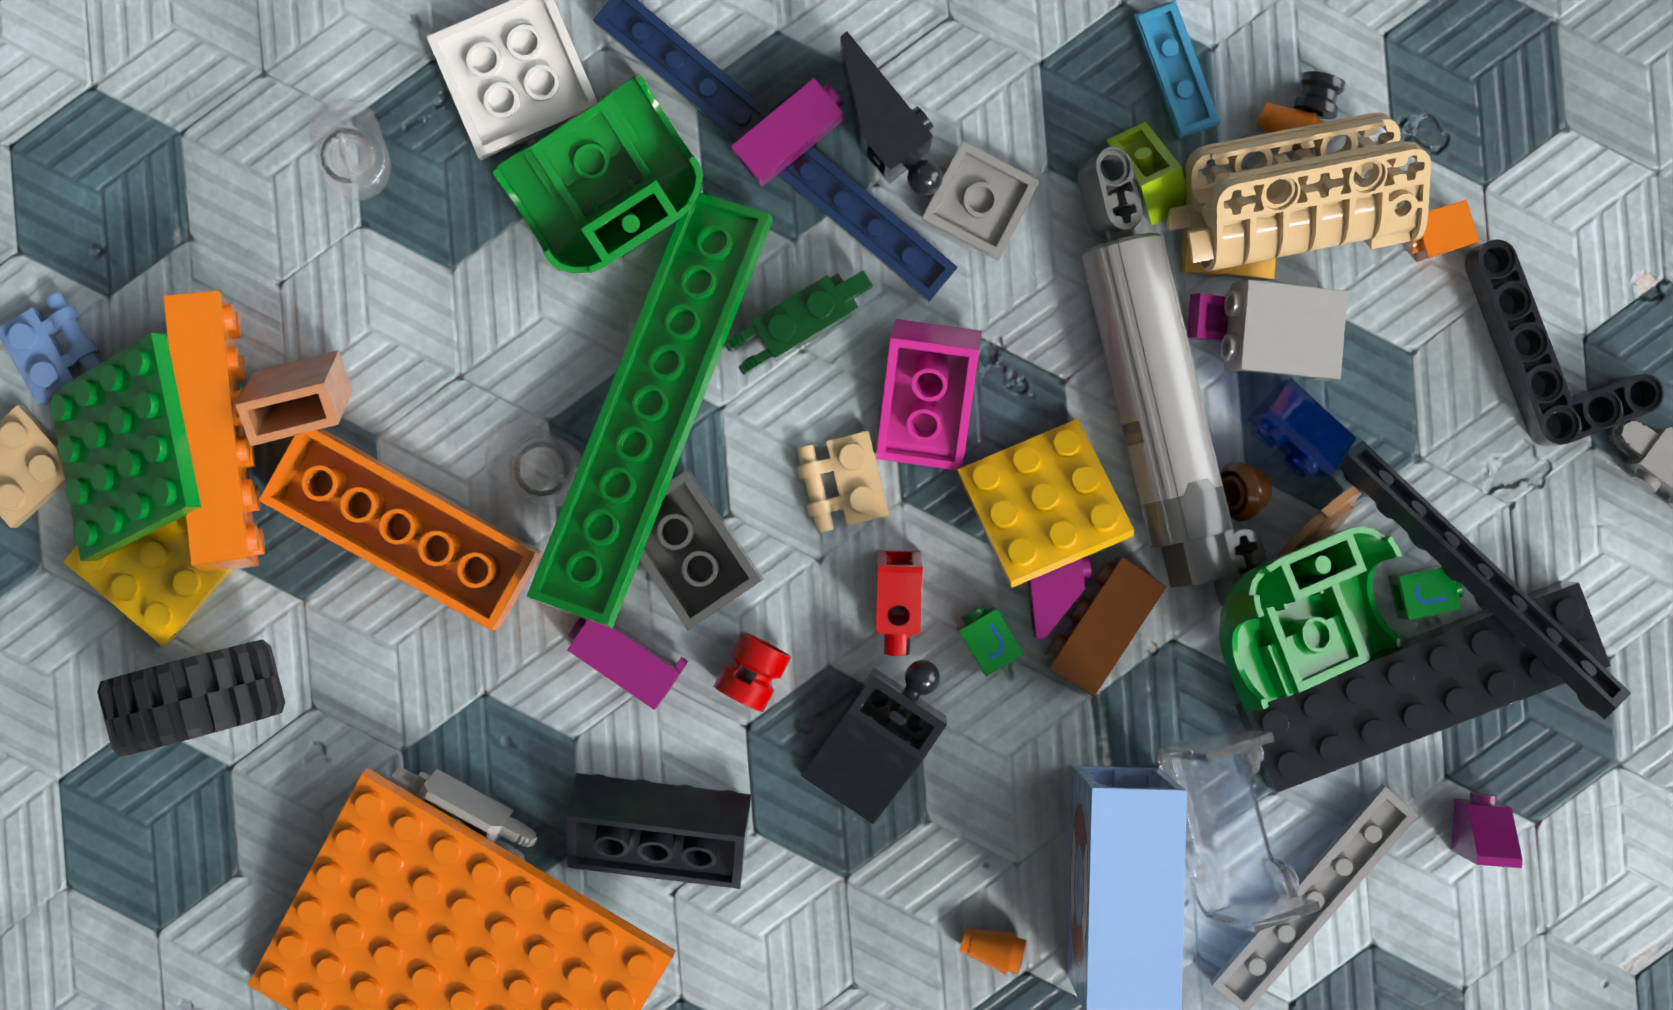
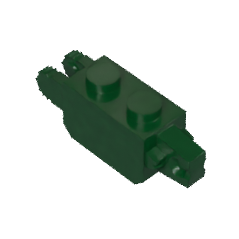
M864 270L845 281L842 280L839 273L832 277L826 275L752 320L753 325L725 342V346L729 352L738 350L750 340L759 335L761 336L767 349L748 357L738 367L743 375L748 374L772 359H775V361L783 359L849 319L851 312L859 308L854 299L870 290L873 285Z

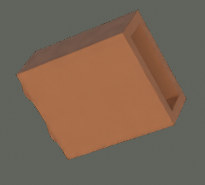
M339 350L254 371L235 406L249 444L254 446L338 425L351 395L352 388Z

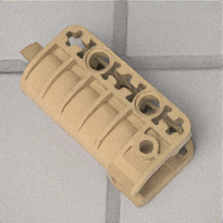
M1382 112L1205 145L1193 151L1187 159L1186 205L1170 208L1167 218V229L1170 231L1188 227L1187 236L1191 261L1193 263L1199 262L1206 271H1214L1364 241L1370 249L1416 241L1424 235L1428 221L1431 159L1420 145L1400 140L1399 126ZM1382 127L1386 130V133L1380 134L1378 141L1374 143L1369 136L1377 134L1378 128ZM1356 132H1358L1362 137L1357 138ZM1345 134L1346 142L1343 148L1337 152L1328 153L1326 148L1330 139L1334 136ZM1293 144H1298L1302 149L1296 150L1294 158L1289 159L1285 153L1292 150ZM1314 147L1316 154L1314 155L1309 148ZM1273 148L1278 154L1272 155L1270 149ZM1261 151V160L1254 168H1241L1242 160L1248 153ZM1412 156L1416 162L1409 164L1408 171H1402L1399 166L1406 165L1408 157ZM1212 159L1217 166L1211 167L1209 174L1204 176L1199 169L1205 168L1207 160ZM1225 164H1229V165H1230V168H1231V171H1230V172H1229L1228 169L1224 166ZM1370 169H1373L1370 176L1364 178L1366 172ZM1405 200L1404 204L1400 208H1398L1397 204L1400 201Z

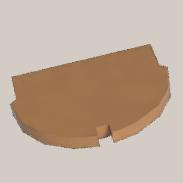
M1353 486L1335 498L1288 541L1277 557L1334 533L1354 511L1353 505L1362 493Z

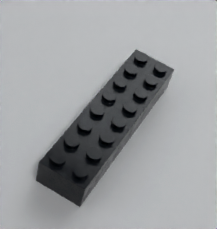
M1559 581L1527 593L1537 605L1604 668L1611 666L1579 582ZM1483 610L1402 641L1403 645L1398 648L1379 651L1371 655V659L1368 662L1300 693L1268 702L1269 707L1265 709L1244 712L1241 703L1235 706L1265 784L1268 788L1278 793L1565 684V682L1552 676L1543 666L1541 659L1527 646L1516 642L1509 634L1508 628L1493 614Z

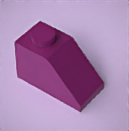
M1089 555L1027 581L1033 637L1036 639L1046 638L1085 590L1084 579L1091 578Z
M1470 792L1469 799L1455 798L1451 851L1476 865L1522 868L1523 858L1512 808L1497 802V795Z

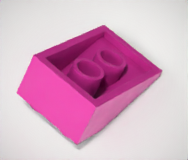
M895 319L889 344L876 459L951 470L963 467L982 336L981 330Z

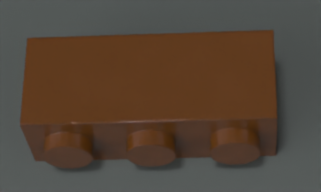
M1119 556L1116 557L1114 562L1107 559L1093 579L1098 586L1089 599L1084 596L1080 598L1069 615V618L1074 621L1065 636L1058 633L1045 652V655L1050 658L1046 663L1048 668L1092 697H1095L1167 587L1125 558Z

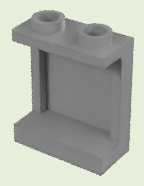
M1255 280L1232 283L1224 303L1225 314L1228 316L1227 334L1221 343V357L1225 361L1224 370L1229 372L1248 371L1305 377V380L1312 381L1340 380L1348 291Z

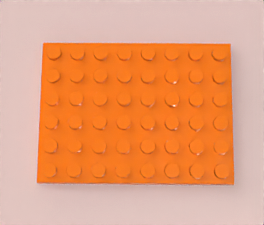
M367 768L357 781L251 977L248 986L288 1010H641L676 950Z

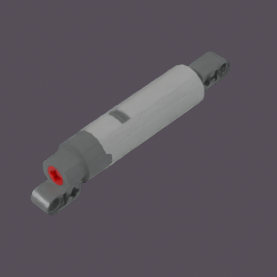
M1109 147L1084 160L1077 172L1078 184L1089 227L1096 236L1107 239V242L1085 250L1081 258L1123 428L1150 548L1161 547L1171 588L1194 586L1214 581L1218 601L1223 606L1226 595L1231 587L1245 573L1267 562L1264 545L1260 536L1250 529L1233 530L1164 236L1153 232L1133 235L1132 228L1140 223L1143 215L1138 186L1134 178L1133 165L1124 150L1117 147ZM1100 164L1107 169L1109 180L1103 176Z

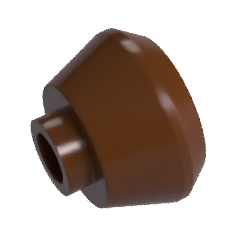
M1231 462L1222 468L1220 475L1232 520L1238 522L1248 521L1269 504L1272 496V484L1262 469L1242 462Z

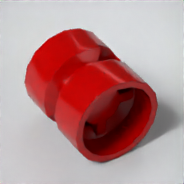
M741 631L730 653L734 661L723 666L713 687L747 707L764 712L775 690L771 682L782 677L792 656L754 635ZM747 669L757 673L753 681L745 677Z

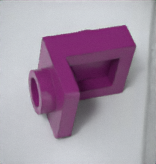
M1204 293L1190 294L1187 326L1188 338L1222 343L1224 336L1227 334L1228 316H1226L1224 310L1226 297Z

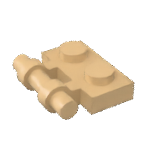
M869 431L826 441L830 458L817 461L813 444L797 448L800 461L797 471L799 479H804L810 501V504H807L806 507L809 517H814L817 533L833 530L834 525L830 512L841 509L844 511L847 526L890 516ZM834 471L840 496L827 499L821 474Z

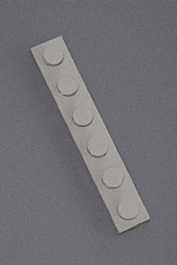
M1381 784L1209 983L1239 1010H1250L1419 815L1391 790Z

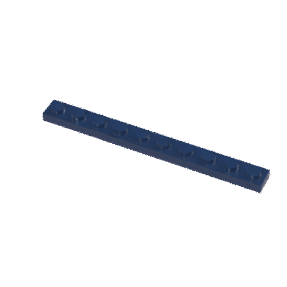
M609 0L593 19L595 25L736 142L772 113L638 0ZM813 146L777 174L781 180L928 302L933 299L958 267Z

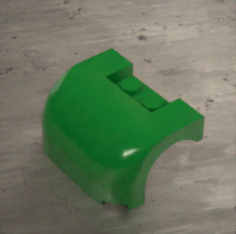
M639 73L530 146L527 145L492 168L493 175L527 222L548 262L558 271L562 270L572 274L593 273L608 266L679 220L694 207L693 204L701 192L703 178L699 162L687 148Z
M1365 525L1337 531L1258 565L1245 573L1231 587L1220 612L1219 640L1225 664L1244 712L1265 709L1269 707L1268 702L1300 693L1368 662L1371 659L1370 656L1379 651L1398 648L1403 645L1400 636L1382 618L1376 606L1372 589L1373 572L1377 565L1385 560L1402 556L1397 543L1391 535L1384 536L1375 529L1365 527Z

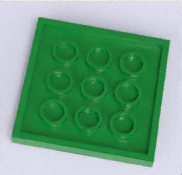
M150 333L52 392L49 409L51 417L54 419L58 440L57 451L62 461L66 482L65 493L70 503L74 523V540L78 545L81 561H97L201 507L166 334Z

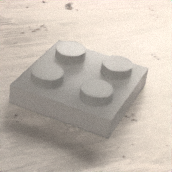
M962 140L943 177L940 188L935 192L921 221L999 261L1040 180Z

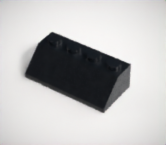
M576 773L567 811V868L740 889L751 794L737 793L732 790L720 791L695 788L690 785L655 783L644 779L630 780L607 777L602 774Z

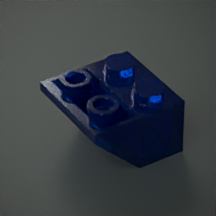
M1292 378L1283 380L1247 418L1255 426L1251 430L1253 435L1269 448L1276 445L1287 456L1283 460L1284 463L1301 478H1304L1306 475L1310 478L1332 476L1357 439Z

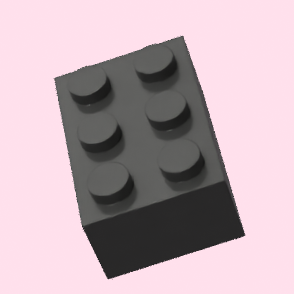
M686 470L672 479L640 561L687 631H689L764 579L692 472Z

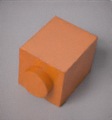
M1467 199L1428 211V221L1424 235L1419 240L1404 243L1407 251L1410 254H1414L1416 262L1467 248L1480 242Z

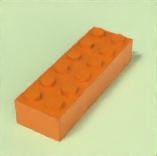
M219 290L164 295L168 345L201 502L200 508L186 515L191 565L203 572L259 566L258 555L265 554V542L262 528H257V524H254L253 511H260V496L257 484L253 485L252 479L249 477V468L256 467L254 446L249 444L235 406L242 394L239 382L247 380L244 356L239 355L238 347L235 346V339L242 338L239 312H235L233 303H227Z
M324 429L294 436L259 498L260 502L491 631L502 627L543 554L542 551Z

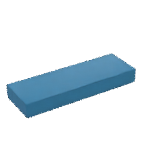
M1176 0L1135 14L1132 19L1177 140L1218 126L1221 122Z

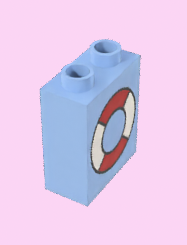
M1072 765L1067 976L1083 1010H1182L1187 790L1160 768Z

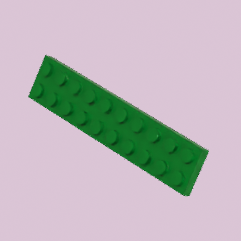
M699 193L693 204L694 207L676 222L526 596L533 601L612 629L773 222L770 213L703 193Z

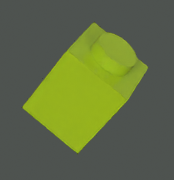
M1146 121L1106 140L1108 148L1117 147L1124 150L1129 156L1133 165L1134 178L1138 186L1143 215L1151 226L1166 220L1170 208L1186 205V183L1182 167Z

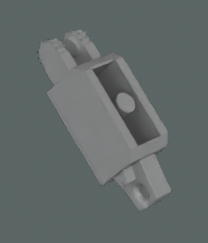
M1629 420L1628 422L1611 427L1607 437L1610 438L1609 441L1612 442V445H1616L1617 449L1629 457L1624 466L1635 473L1632 477L1633 480L1651 492L1660 491L1671 499L1668 505L1673 509V427L1651 429L1646 425H1642V422H1638V420Z
M399 767L389 780L526 861L525 855L518 851V849H514L513 846L500 840V837L503 836L527 848L534 846L537 840L536 832L511 817L514 810L438 769L432 775L424 772L416 775Z

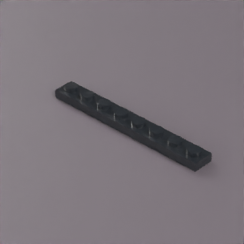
M1364 441L1345 451L1334 463L1343 471L1345 479L1351 485L1362 489L1376 503V507L1381 514L1389 519H1393L1408 533L1411 542L1419 549L1427 551L1441 564L1443 572L1450 579L1461 583L1474 596L1476 603L1481 609L1493 614L1508 628L1511 637L1519 644L1527 646L1541 659L1543 666L1552 676L1562 679L1577 694L1583 706L1596 712L1605 720L1631 694L1623 684Z

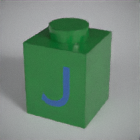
M1441 564L1388 575L1397 618L1412 620L1461 609L1459 598L1463 597V586L1461 583L1450 579L1443 572Z
M983 604L961 617L964 625L957 628L986 677L1024 655L996 607L987 610Z

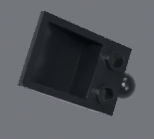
M848 31L840 36V57L862 152L889 184L907 170V181L912 191L923 196L935 193L942 184V171L933 161L921 159L930 152L933 135L930 132L933 128L932 122L918 106L914 109L908 106Z
M928 660L914 661L905 672L906 686L904 688L873 667L802 772L801 777L874 824L924 760L947 726L946 715L919 698L921 695L932 693L938 687L940 682L938 668ZM874 691H882L888 695V700L884 704L874 703L871 698ZM914 714L925 721L923 726L917 729L910 727L907 722L908 718Z

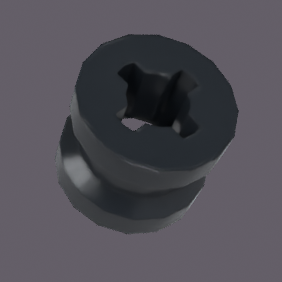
M1304 72L1300 81L1303 86L1302 94L1295 99L1293 108L1318 113L1316 118L1335 119L1339 110L1336 105L1337 97L1344 92L1346 82L1337 76L1324 72Z

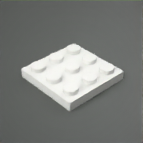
M510 0L427 36L480 160L553 130L598 102L555 0Z

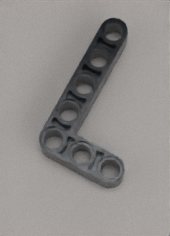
M1496 239L1470 250L1465 260L1466 273L1526 430L1532 441L1542 446L1569 444L1651 413L1659 408L1664 398L1663 385L1655 376L1645 373L1622 377L1571 396L1513 246L1507 241ZM1486 251L1492 252L1498 259L1499 265L1495 273L1486 269L1483 263V256ZM1502 292L1508 293L1514 301V308L1511 314L1504 312L1499 305V297ZM1518 333L1524 334L1529 340L1530 347L1526 355L1518 352L1515 347V338ZM1534 374L1540 375L1545 381V391L1541 396L1536 395L1531 389V379ZM1633 384H1636L1642 390L1643 397L1638 406L1630 399L1629 393ZM1593 399L1600 404L1602 409L1601 417L1597 422L1590 417L1588 412L1589 403ZM1551 415L1556 416L1561 424V430L1557 437L1550 435L1547 430V420Z

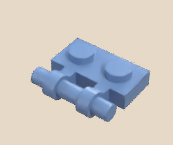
M60 292L52 294L45 299L52 313L48 319L45 320L40 310L32 307L0 326V340L38 405L45 406L50 403L52 392L78 377L74 368L82 365L85 372L101 363L97 357L100 351L92 339L88 340L77 322L80 316L73 305L68 306ZM61 331L72 347L66 354L54 336Z

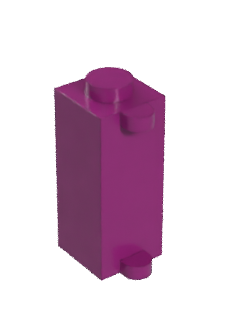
M813 78L731 146L733 154L748 174L762 188L843 121V112L840 110V107L844 103L828 83L821 87L816 79Z
M580 617L567 636L573 640L567 651L653 710L661 704L689 662L681 656L676 665H674L616 624H614L612 629Z

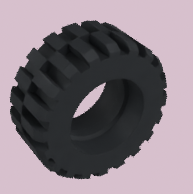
M263 639L100 681L97 690L111 748L120 757L283 713L286 703L272 648Z

